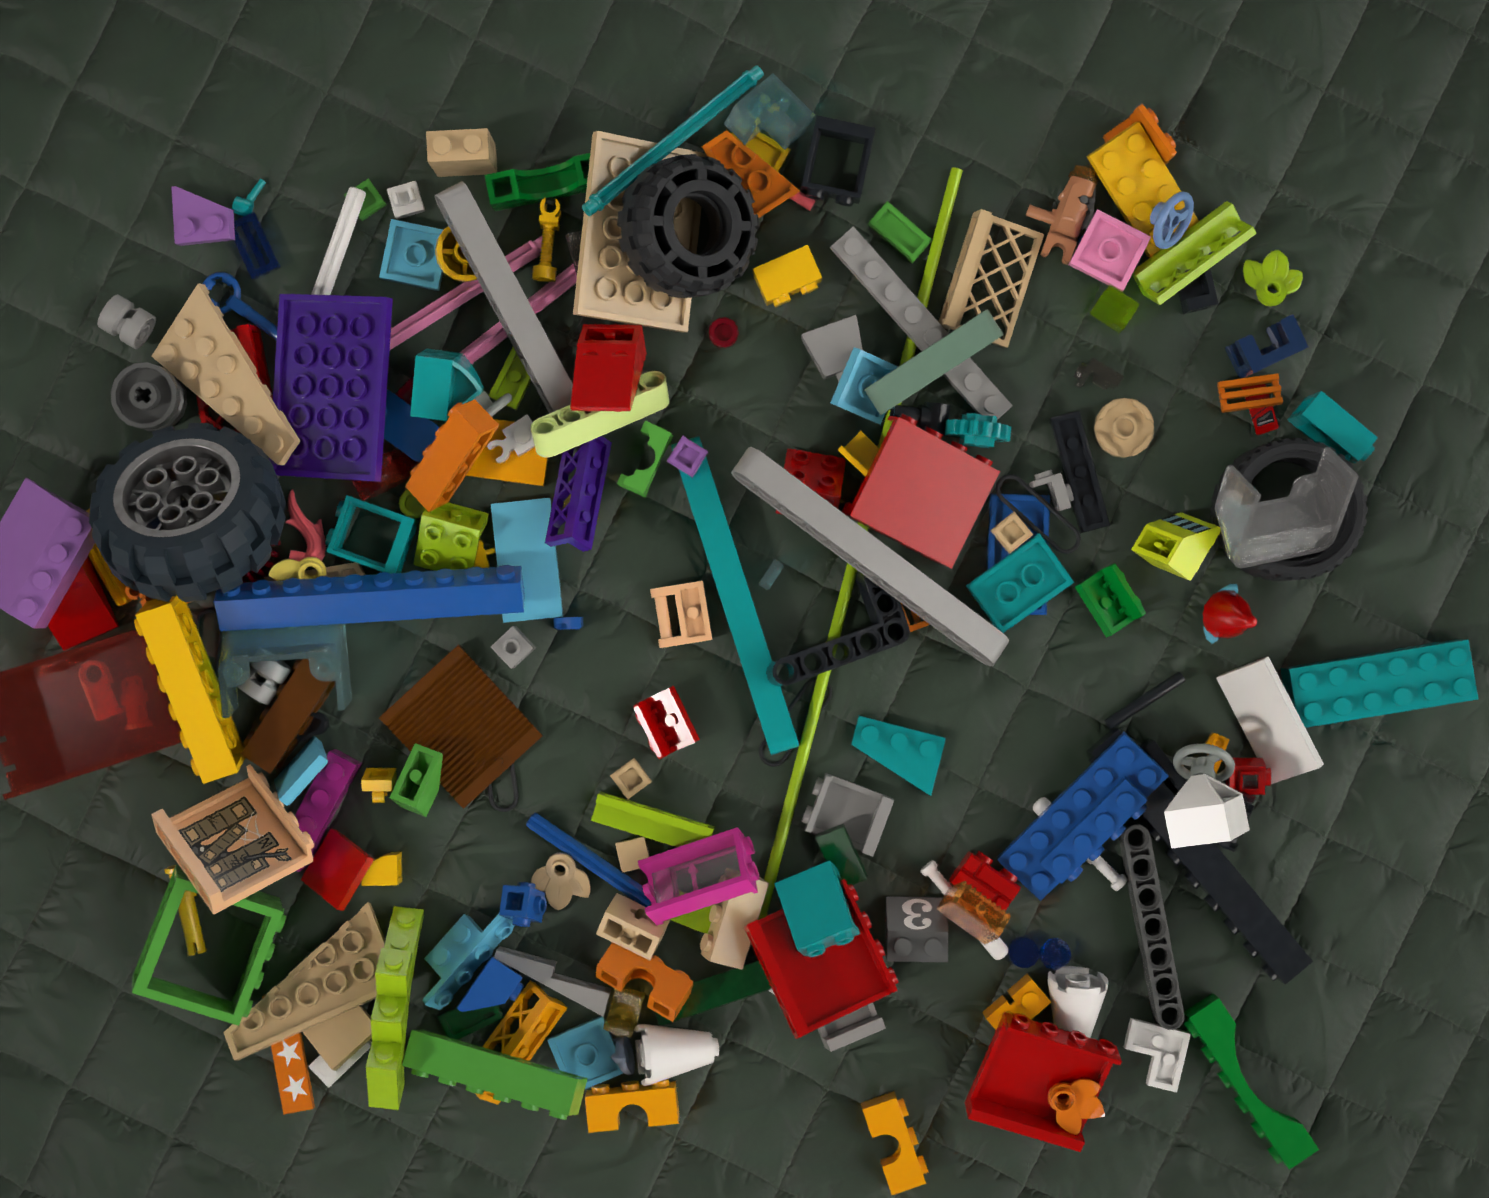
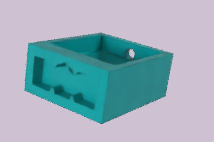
M1323 391L1305 397L1287 419L1309 439L1314 440L1315 443L1322 442L1336 449V453L1344 455L1348 462L1355 464L1359 460L1365 461L1375 449L1372 444L1378 437Z
M346 495L345 501L341 500L336 509L335 516L338 517L335 529L331 528L327 534L325 545H328L327 552L381 572L390 574L401 573L419 520ZM356 507L401 522L386 564L342 549Z

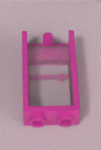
M737 827L639 860L638 866L648 878V883L642 885L643 892L652 904L645 907V913L658 926L664 924L663 921L686 913L750 892L758 893L756 880H759V872L751 858V854L755 853L751 838L749 836L745 837Z

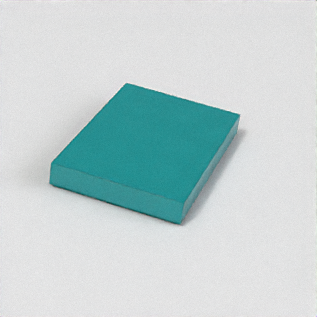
M1039 533L968 583L966 588L993 626L1004 633L1072 585L1074 581Z

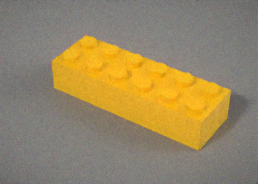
M172 596L169 602L157 599L147 601L135 614V628L138 634L145 638L148 646L146 647L147 658L157 668L159 673L157 681L160 690L168 695L170 700L168 704L169 712L174 721L178 720L182 730L180 731L182 745L185 749L189 748L193 758L191 759V767L194 774L200 776L202 783L205 784L238 773L245 760V757L241 755L244 746L187 602L185 603L178 596Z

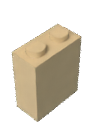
M488 128L426 131L427 161L438 177L487 175L497 172L496 143Z

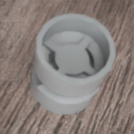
M117 294L104 306L97 325L112 336L119 334L122 342L134 349H138L152 333L156 317L140 307L134 309V303Z
M259 649L250 662L252 669L245 670L236 685L250 697L269 705L276 695L277 684L284 683L292 668L270 652ZM262 676L267 679L265 682L260 680Z

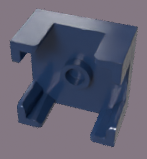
M1293 314L1266 328L1272 345L1259 350L1252 335L1245 336L1225 347L1239 379L1245 378L1309 347Z

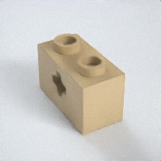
M616 893L604 913L596 934L639 956L651 960L671 919L663 921L664 924L656 926L645 913V906Z

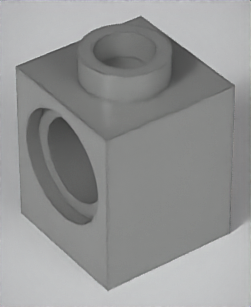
M512 626L491 648L513 669L532 653L536 646L517 626Z

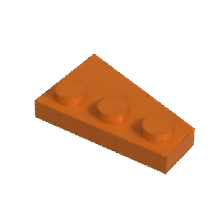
M728 130L702 146L707 156L721 161L720 163L724 164V168H732L741 177V185L745 190L749 189L755 202L752 203L754 215L758 214L759 218L801 191Z

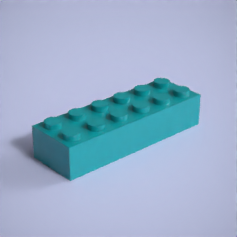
M1455 639L1280 668L1283 686L1305 728L1479 699L1470 645L1467 639Z

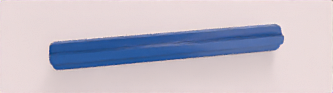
M538 813L531 815L526 823L529 829L564 853L570 855L574 860L635 902L645 907L651 904V901L643 892L642 885L622 873V871Z

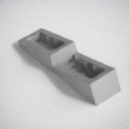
M499 946L496 950L494 958L604 1017L612 988L556 974L554 971L557 961L502 946Z

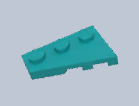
M858 715L851 745L931 796L946 738Z

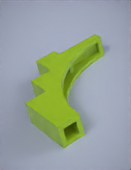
M394 906L384 948H381L375 971L377 995L370 1019L372 1043L366 1063L369 1107L399 1110L405 1085L404 1066H402L405 1056L408 1009L415 959L424 919L423 909Z

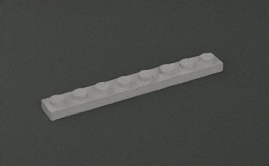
M854 226L830 247L835 255L921 351L949 334ZM970 357L943 374L977 414L996 416L998 420L1013 406Z

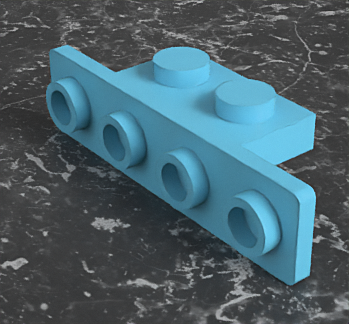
M463 914L424 958L441 977L437 984L423 998L424 1004L437 1010L448 1005L452 1001L453 995L463 984L472 978L473 973L482 962L488 960L498 944L512 933L514 925H512L513 920L498 914L483 931L470 916Z

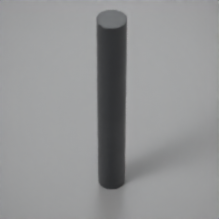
M1180 672L1175 673L1104 720L1105 724L1110 730L1184 683L1186 681Z

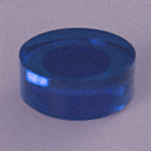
M1018 937L1009 945V958L1017 967L1029 968L1037 962L1039 949L1032 939Z
M1051 938L1042 944L1039 955L1042 963L1047 968L1059 970L1069 963L1071 950L1062 939Z

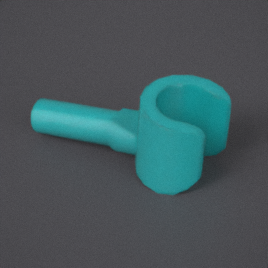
M259 179L246 199L238 196L234 199L232 209L235 214L244 217L252 214L254 201L266 184L263 179Z

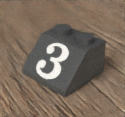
M886 896L885 957L887 961L948 962V921L945 897Z

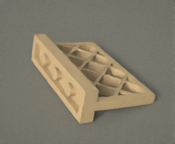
M983 209L974 212L938 321L942 327L947 330L957 329L961 326L960 323L964 312L973 308L977 316L981 313L978 305L991 299L999 314L993 318L994 320L1001 318L1005 327L1003 338H998L992 344L1008 348L1044 234L993 216L991 212ZM992 224L1002 227L1008 239L994 245L989 235ZM1011 231L1017 232L1018 234L1013 236ZM1025 235L1033 238L1034 242L1031 251L1022 255L1015 239ZM1010 242L1017 258L1003 264L996 248ZM986 243H987L988 246H989V249H987V250L984 251L985 246H986ZM991 251L998 268L985 274L980 261L982 255ZM1027 256H1029V257H1028V260H1027V263H1026L1025 260H1024V258L1027 257ZM1019 261L1024 273L1021 280L1012 283L1006 267ZM977 271H978L979 274H980V277H978V278L975 279L976 274H977ZM1001 271L1007 287L994 293L987 277ZM982 280L989 296L976 302L971 289L974 283ZM1017 285H1019L1018 291L1015 289ZM1010 290L1015 301L1012 308L1003 311L996 296ZM968 299H969L971 305L968 306V307H966L967 302H968ZM1010 313L1009 319L1007 320L1005 315Z

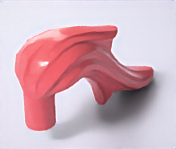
M292 489L288 496V510L291 518L286 520L285 523L295 527L302 534L306 541L307 549L306 552L290 550L289 559L301 561L306 557H316L322 561L326 553L322 521L319 519L314 524L306 518L297 504L294 490Z

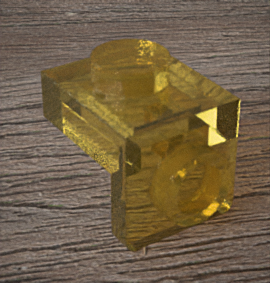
M624 987L622 992L615 989L603 1029L619 1037L631 1038L639 1023L646 993Z

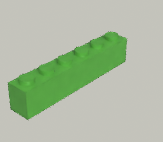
M424 1029L411 1030L402 1066L412 1068L411 1074L425 1078H428L429 1074L439 1077L438 1082L456 1086V1082L466 1085L465 1090L476 1094H483L484 1091L494 1093L493 1099L511 1103V1099L522 1102V1108L532 1111H539V1107L550 1110L549 1116L566 1120L567 1116L578 1115L588 1079Z

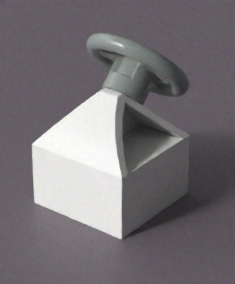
M1191 744L1178 750L1173 758V766L1177 773L1188 781L1164 811L1171 848L1232 841L1249 831L1243 794L1221 783L1228 779L1235 770V763L1231 755L1222 748L1210 744ZM1193 753H1208V754H1209V755H1207L1206 757H1198V758L1188 757V756H1187V755H1190V754H1193ZM1222 759L1226 767L1222 772L1216 774L1214 764ZM1183 765L1191 766V771L1186 769Z

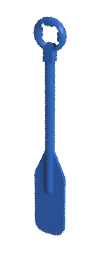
M216 272L204 280L203 284H205L208 290H212L216 284L215 280L222 278V282L229 287L233 286L234 295H230L226 301L227 306L220 308V304L211 298L214 305L218 306L222 313L234 310L277 341V326L240 299L241 288L239 282L232 275L226 272ZM387 389L384 439L411 459L421 462L424 457L422 453L436 439L435 432L439 426L430 419L410 416L411 405Z

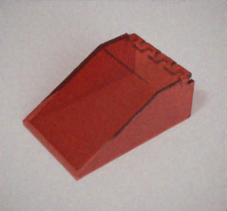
M137 630L0 672V737L6 736L7 741L0 743V759L3 768L14 764L16 770L5 773L11 792L2 794L4 800L28 795L182 743L180 739V731L182 730L178 720L174 721L170 715L168 708L170 700L167 693H163L159 688L157 681L159 673L155 664L152 665L146 655L147 643L144 636H140Z

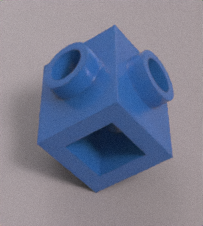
M518 882L517 886L503 885L499 915L513 920L512 925L530 927L531 922L542 923V917L547 908L546 893L535 889V884L528 882Z

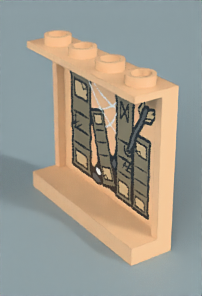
M251 764L246 766L249 778L169 818L165 811L160 809L151 814L157 835L213 914L226 909L313 862L311 849L314 848L312 838L307 831L301 832L295 815L291 811L286 812L284 804L278 798L277 792L272 793L270 791L269 783L262 772L257 773Z

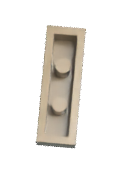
M727 868L725 876L721 877L719 883L741 876L740 871ZM759 877V880H756L758 893L750 892L712 906L709 913L711 925L708 933L703 935L700 943L701 955L708 961L743 969L750 947V940L744 927L758 920L769 885L767 881Z

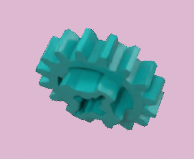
M967 413V415L962 414V420H947L945 435L960 438L959 444L963 446L989 448L994 447L995 441L1009 442L1012 427L997 423L996 416Z

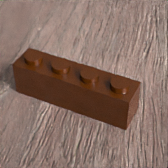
M306 653L305 656L301 655L295 661L292 667L294 673L289 681L285 680L279 686L276 692L278 698L272 707L269 705L264 709L259 718L261 724L256 731H251L243 742L245 748L241 755L269 774L279 773L299 742L295 739L296 736L305 733L315 718L310 716L311 713H317L343 674V672L314 653Z

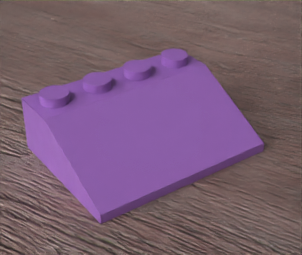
M25 478L0 521V608L32 628H46L94 546L95 541L92 537L93 529L89 524L90 513L29 478Z

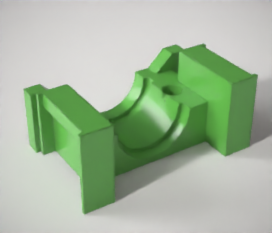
M648 421L644 422L641 433L650 437L648 446L655 451L653 465L645 470L636 469L631 476L621 473L617 482L618 486L645 498L666 449L674 436L667 430Z

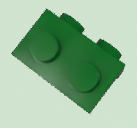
M1115 563L1100 569L1075 586V589L1106 638L1115 634L1133 620L1146 614L1140 599L1134 594L1126 581L1124 573Z

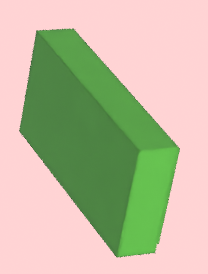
M888 201L867 224L911 264L932 242L929 236Z

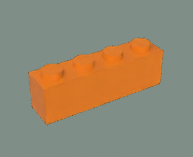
M475 399L465 404L457 403L449 410L448 420L435 432L436 439L423 451L422 455L424 457L422 461L410 472L412 476L405 487L428 512L450 501L499 427V424Z

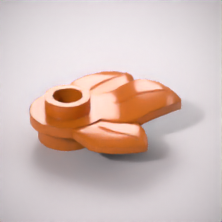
M1078 1079L1071 1084L1062 1082L1050 1088L1048 1102L1056 1110V1121L1061 1128L1071 1134L1078 1135L1082 1119H1094L1105 1116L1103 1105L1095 1096L1101 1088L1100 1084L1090 1079ZM1059 1094H1068L1066 1099L1058 1098Z

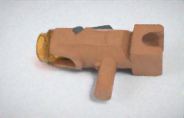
M1075 165L1074 170L1070 171L1068 175L1070 180L1058 196L1060 202L1057 209H1052L1051 212L1029 205L1026 213L1028 217L1051 224L1040 255L1047 257L1051 248L1060 247L1063 250L1062 263L1068 265L1072 258L1080 230L1088 227L1094 214L1096 186L1098 183L1096 179L1097 173L1093 169L1080 165Z

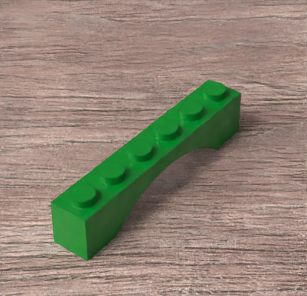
M1212 993L1184 1011V1015L1188 1019L1184 1023L1187 1030L1194 1039L1199 1036L1205 1045L1200 1048L1211 1064L1216 1062L1221 1069L1217 1075L1227 1089L1230 1087L1234 1089L1238 1095L1234 1098V1101L1243 1114L1249 1112L1254 1119V1122L1250 1125L1260 1139L1264 1137L1271 1145L1267 1148V1151L1278 1165L1282 1162L1290 1170L1317 1152L1319 1148L1301 1122L1295 1117L1280 1113L1267 1106L1249 1088L1241 1073L1236 1057V1023L1220 998Z

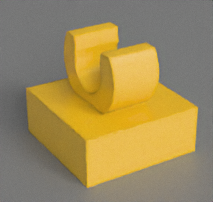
M366 768L361 780L362 791H372L373 803H385V796L388 795V791L393 790L397 780L396 768Z

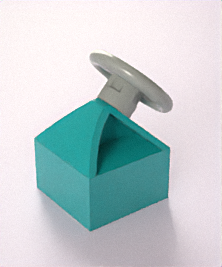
M425 349L415 357L410 412L412 417L447 421L449 418L448 412L454 405L460 402L465 404L474 399L492 417L512 400L511 394L506 393L492 403L488 394L483 391L482 382L475 368L463 353Z

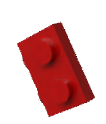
M674 686L633 705L636 719L643 727L648 737L649 746L658 759H662L700 740Z

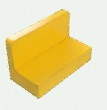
M860 431L845 447L841 445L837 450L866 477L879 448Z

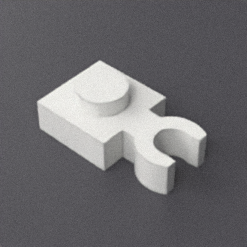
M528 415L502 430L506 436L504 440H493L487 445L489 450L497 446L503 448V454L495 459L497 463L505 462L513 450L520 457L535 447L530 429L532 420Z

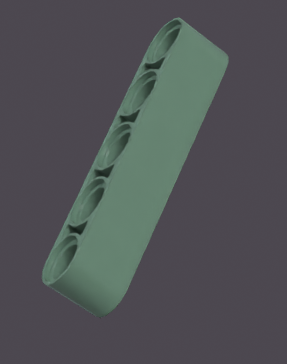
M986 309L865 388L864 391L879 414L882 415L1004 334L989 310Z

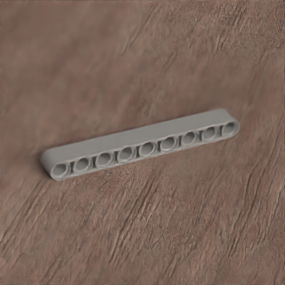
M461 181L435 195L437 205L547 411L552 413L571 405L573 384L470 190Z

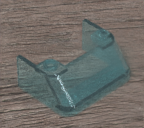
M345 624L223 631L218 667L223 718H229L239 707L237 687L243 685L249 678V662L309 659L310 671L316 679L320 681H336L338 711L345 710L352 701Z

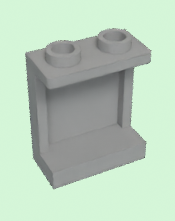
M825 773L823 779L818 777L812 794L817 796L813 807L807 805L801 821L806 823L805 831L818 834L844 824L855 849L861 850L862 853L873 857L894 799Z
M870 1003L818 1028L824 1047L832 1052L886 1029L882 1017L877 1015L874 1004Z

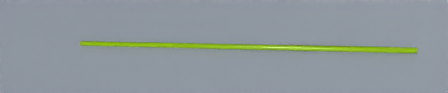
M952 167L917 296L926 308L963 172L959 168ZM908 335L900 365L915 355L917 346ZM890 410L886 414L878 444L879 449L892 422L887 420L890 416ZM858 522V525L868 531L869 528ZM848 563L827 641L841 636L858 571ZM835 644L832 649V654L834 658L838 644ZM831 670L817 676L764 880L769 885L758 920L766 917L775 886L774 883L778 875Z

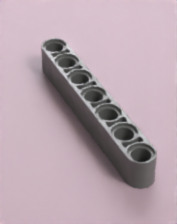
M1128 822L1124 824L1126 829L1118 838L1125 874L1128 878L1127 885L1151 1011L1154 1019L1163 1028L1175 1030L1183 1024L1184 1009L1151 836L1144 826L1136 822ZM1133 829H1139L1141 833L1140 841L1136 844L1128 842V834ZM1138 859H1145L1147 863L1145 871L1136 874L1133 870L1134 863ZM1150 888L1152 898L1146 903H1141L1139 900L1140 892L1143 889ZM1150 918H1156L1158 921L1157 928L1153 932H1146V921ZM1155 948H1162L1163 957L1157 962H1152L1150 959L1151 952ZM1167 977L1169 979L1168 987L1163 991H1157V981L1160 978ZM1173 1007L1175 1010L1174 1016L1170 1020H1162L1163 1010Z

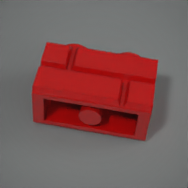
M978 850L976 855L968 851L951 875L949 881L999 917L1003 916L1021 889L1015 883L1018 877L1004 867L1000 872L991 866L993 860Z

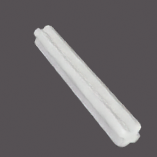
M350 187L347 192L311 295H330L366 196V192L361 189Z

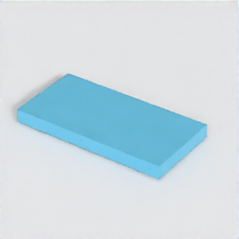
M551 498L491 504L497 567L502 565L521 566L525 593L524 613L502 614L503 623L563 617L556 546L550 547L545 544L552 508Z

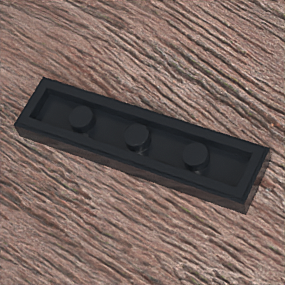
M1080 411L1050 418L1066 484L1070 485L1074 501L1071 502L1080 534L1110 526Z

